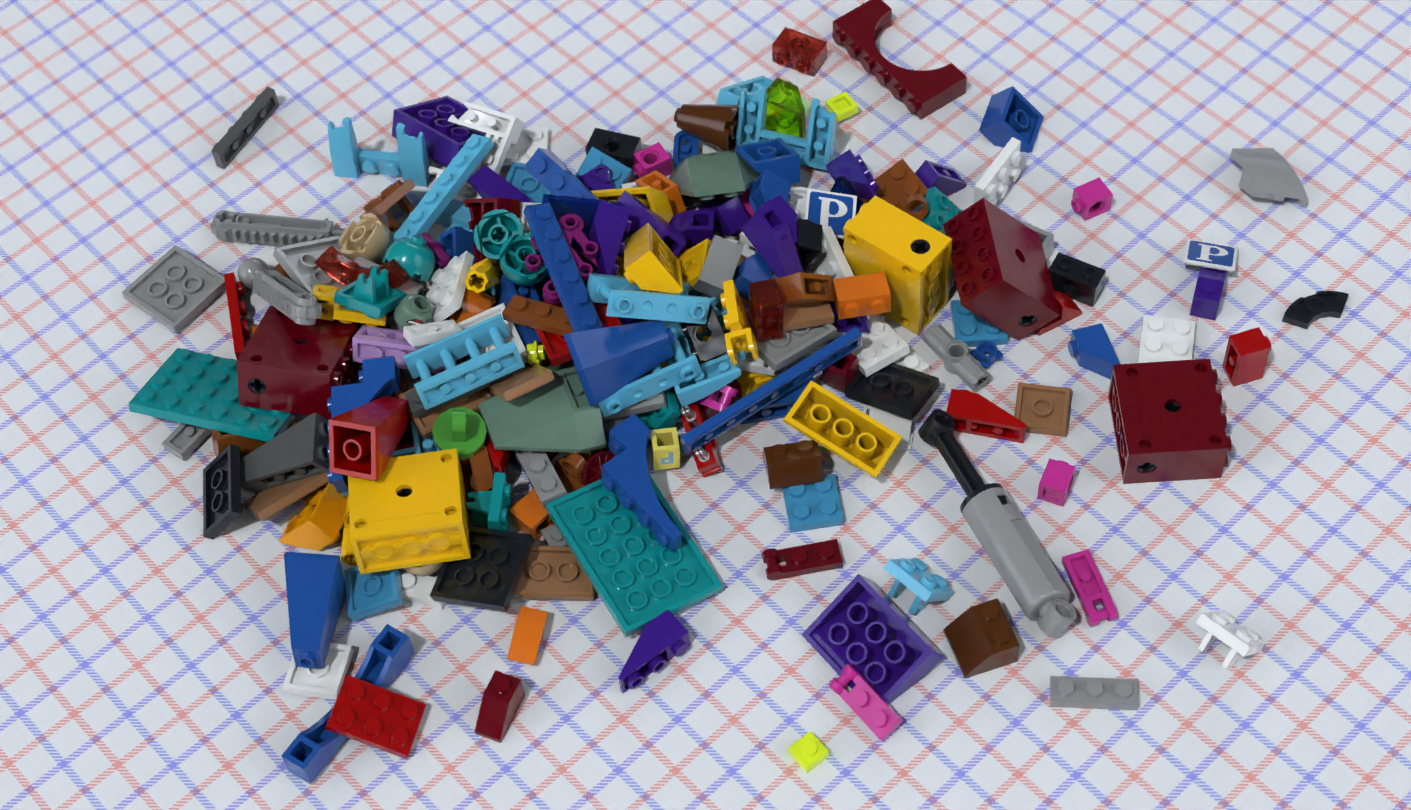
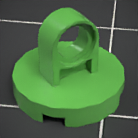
M456 407L450 408L438 416L433 425L432 436L436 448L438 447L439 450L457 448L459 460L471 458L475 452L484 447L487 430L484 420L478 413L469 408Z

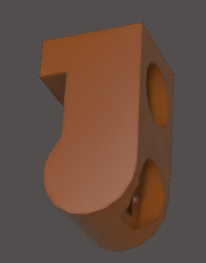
M484 446L475 452L471 458L460 460L462 471L470 470L471 492L491 491L493 487L494 477L487 446Z

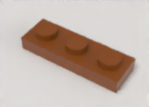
M514 295L502 312L504 320L560 336L573 332L564 308Z

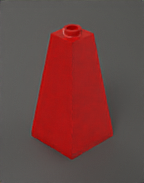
M384 396L330 418V472L374 481L379 480L408 426L407 400Z

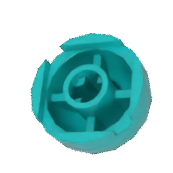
M494 209L485 213L481 217L483 219L479 224H476L474 241L477 249L485 257L494 261H500V249L503 242L512 235L517 237L527 232L523 222L515 214L505 209Z
M530 232L523 233L522 236H510L503 242L500 249L499 257L502 272L514 284L521 286H531L539 283L548 274L546 265L541 266L540 270L536 272H530L526 269L525 258L529 254H541L539 250H535L532 247L531 236L533 234ZM531 261L529 264L535 265L537 262Z
M412 235L411 239L400 238L394 241L389 246L382 261L383 263L388 262L387 266L398 273L411 278L416 274L421 275L420 281L428 282L436 264L433 251L425 245L427 241L416 235Z

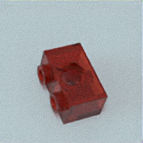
M788 27L782 30L772 44L773 62L813 77L827 59L826 41Z
M776 279L749 283V322L757 343L783 338L784 299Z

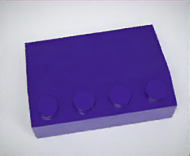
M449 96L398 108L393 113L392 137L397 139V123L405 125L404 132L406 135L417 138L419 132H423L428 156L434 162L446 167L472 134L484 137L485 135L448 121L451 115L459 119L468 110L464 104Z
M860 574L846 586L802 634L839 676L843 673L842 669L847 663L851 664L888 704L923 679L944 657L870 579ZM852 680L848 683L851 689L856 686Z

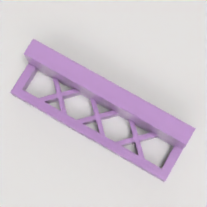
M363 325L352 338L353 362L362 363V360L394 356L399 368L408 369L403 356L420 349L412 347L403 336V331ZM444 365L440 368L430 371V373L439 374L445 371L446 367Z

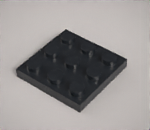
M468 526L471 558L443 562L430 597L433 601L507 612L535 539L531 534Z

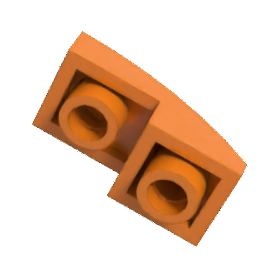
M524 606L520 607L507 660L535 666L548 616L547 611Z

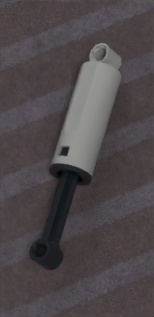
M934 409L918 429V433L924 442L937 447L966 493L967 497L960 505V512L1025 616L1029 620L1037 621L1039 628L1046 635L1052 638L1060 637L1077 617L1074 607L1068 602L1070 599L1068 587L1003 486L998 483L984 484L953 435L954 419L947 412L941 409Z

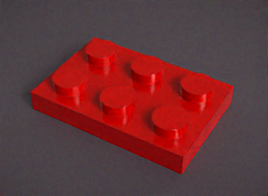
M346 674L325 730L407 759L426 704Z

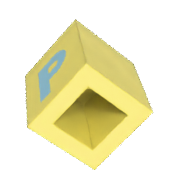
M676 427L651 430L650 453L653 471L680 468V445Z

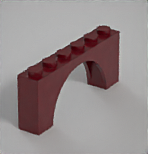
M869 0L834 20L832 32L834 41L845 48L852 58L860 62L867 72L875 76L881 85L890 90L896 99L904 103L907 109L921 120L966 93L967 76L952 63L934 70L917 71L899 67L889 62L880 54L875 43L881 33L891 26L892 9L882 0Z

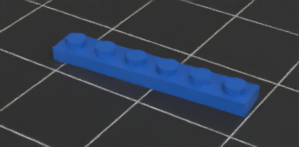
M550 203L526 205L523 213L573 332L603 328Z

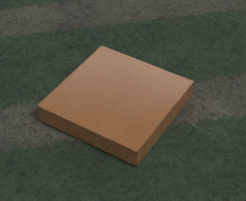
M776 288L771 289L770 298L783 332L834 323V314L829 302L800 306L778 305Z
M1018 382L1014 417L1026 424V433L1066 437L1071 388Z

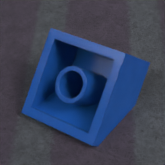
M1012 86L991 96L979 131L994 146L1003 148L1012 137L1020 140V151L1030 153L1032 152L1044 116Z
M781 138L735 146V152L758 173L761 174L767 169L788 181L791 185L800 182L799 154Z

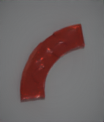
M333 246L329 247L314 261L328 276L344 286L356 281L362 273L368 279L372 267H374L358 266V263L343 256ZM394 258L390 262L378 266L380 274L381 270L385 268L388 270L389 287L393 289L400 287L411 278Z

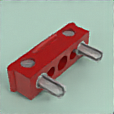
M697 402L680 409L682 413L680 416L686 433L706 421L703 409ZM715 439L702 447H696L694 452H692L697 469L704 478L722 471L716 451Z

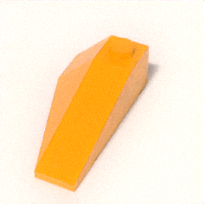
M328 482L306 496L303 501L306 507L299 515L294 514L279 539L282 544L319 551L327 545H334L341 536L339 531L344 523L343 516L346 512L347 496L343 497L341 493L338 494L334 484Z

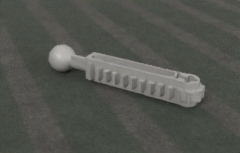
M228 210L216 213L212 223H210L212 233L221 241L286 246L338 235L341 237L344 230H335L333 221H329L328 218L316 220L231 212Z
M252 257L245 259L239 265L237 273L242 285L252 288L253 294L260 296L296 324L314 325L316 319L321 317L322 305L317 302L316 296H313L277 270H269L263 260Z

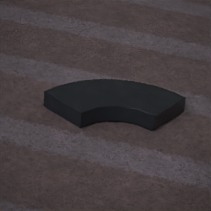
M1319 291L1314 295L1305 298L1301 297L1288 307L1282 322L1308 329L1314 321L1320 318H1340L1349 294L1338 291Z

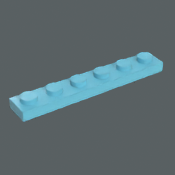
M476 134L471 135L416 208L409 214V217L395 232L389 241V246L400 238L411 239L412 235H420L423 238L421 233H427L494 146L490 138Z

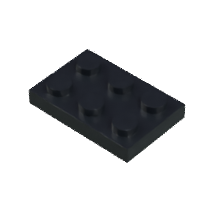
M891 363L868 377L859 370L846 386L844 392L847 398L913 420L940 386L938 377Z
M229 444L203 469V537L213 540L242 513V481L240 480L242 460L240 458L239 446Z

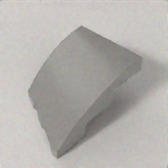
M1273 148L1232 149L1230 158L1243 167L1239 187L1253 197L1268 198L1282 202L1287 197L1295 199L1300 205H1307L1308 197L1299 177L1290 164Z

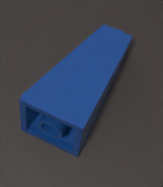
M659 320L572 332L564 335L590 407L597 405L674 355L671 344L675 343L672 331L670 328L665 329L662 321Z
M285 551L284 564L290 638L295 665L297 667L323 669L346 598V587L340 556Z

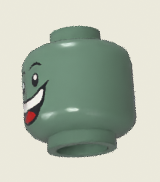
M409 294L395 308L394 318L398 326L403 329L404 326L428 323L432 318L433 310L427 298L422 295Z

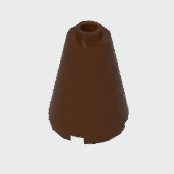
M683 104L681 108L676 109L674 122H677L679 129L721 151H730L735 149L739 106Z

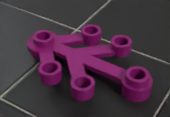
M566 214L558 220V223L582 280L588 281L589 273H593V267L581 260L571 247L572 240L574 239L583 249V256L587 259H594L598 256V244L594 241H589L582 232L584 223L578 215ZM532 235L531 245L535 250H539L535 242L534 236ZM589 248L594 249L593 252H588L586 250ZM529 254L525 258L526 269L530 272H536L540 270L541 266L545 265L541 254ZM531 261H536V262H537V264H535V265H531V264H529V263H530ZM588 270L589 273L583 274L581 271ZM551 279L543 286V298L549 304H558L561 301L557 291H550V289H555Z

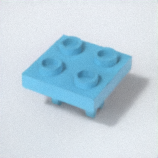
M917 558L889 559L883 569L895 577L896 580L888 592V596L898 598L906 587L917 595L908 611L912 615L915 613L918 615L928 602L948 601L954 593L947 586V580L937 574L933 575L930 573L923 561Z

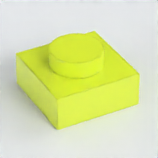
M846 91L825 101L827 110L831 114L833 111L836 113L837 122L858 113V105Z
M811 731L788 748L790 756L806 773L829 757L828 749Z

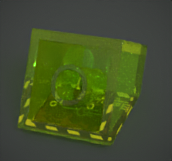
M777 77L768 87L765 129L806 139L805 109L798 86Z

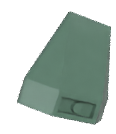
M735 150L685 156L668 179L678 185L682 195L699 197L700 200H711L715 198L714 195L724 194L725 197L739 196L740 191H746L752 187V183L758 178L760 173L754 170Z
M568 361L554 367L552 365L544 366L552 371L555 379L516 399L506 402L493 395L478 404V409L495 450L583 453L606 447L599 404L590 407L573 361Z

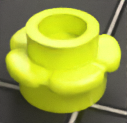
M538 340L527 344V356L530 365H541L542 360L547 358L542 344L540 345Z

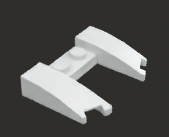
M465 101L463 104L468 110L459 119L451 115L448 121L485 135L494 143V146L471 176L484 165L499 175L510 144L516 145L524 122L515 116ZM429 166V174L436 175L437 180L444 170ZM466 181L452 200L464 202V200L480 199L481 196Z

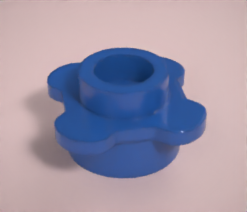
M990 341L979 343L977 348L971 351V355L984 368H989L994 361H999L1002 358V352L997 351V346Z

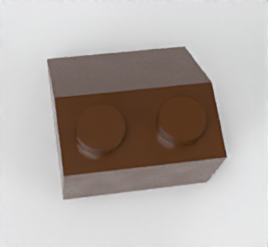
M803 440L796 443L763 447V460L770 489L823 481L821 454L816 441Z
M998 598L971 606L944 628V634L964 679L1018 662L1020 645Z

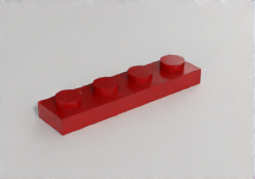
M232 272L224 274L234 351L238 360L249 341L246 335H250L248 321L244 320V316L248 315L244 300L241 301V296H245L244 287L241 281L237 282L235 274Z

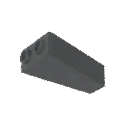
M313 413L243 457L240 468L242 487L255 494L266 489L328 472L330 465L327 422L329 420L317 413Z

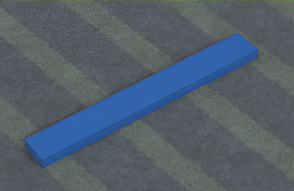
M857 327L853 328L680 437L681 449L686 455L691 454L696 447H702L858 349L861 346L862 333Z

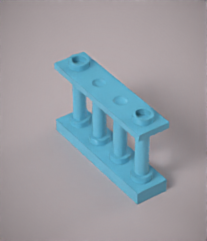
M589 273L587 291L591 301L608 303L606 315L610 317L706 324L711 301L709 297L688 295L690 284L687 282H682L683 291L676 294L641 290L637 284L632 285L625 276Z
M501 313L403 356L412 378L421 377L422 381L414 384L425 410L525 367L514 340L507 344L504 341L505 338L510 337ZM492 344L495 345V349L481 355L480 349ZM470 355V360L456 366L455 360ZM445 365V371L431 376L430 371Z
M662 321L665 329L670 328L674 336L675 343L671 344L677 362L663 369L659 364L651 370L652 374L634 380L598 403L604 417L618 413L624 408L703 374L695 354L687 358L678 338L683 337L684 333L679 322Z

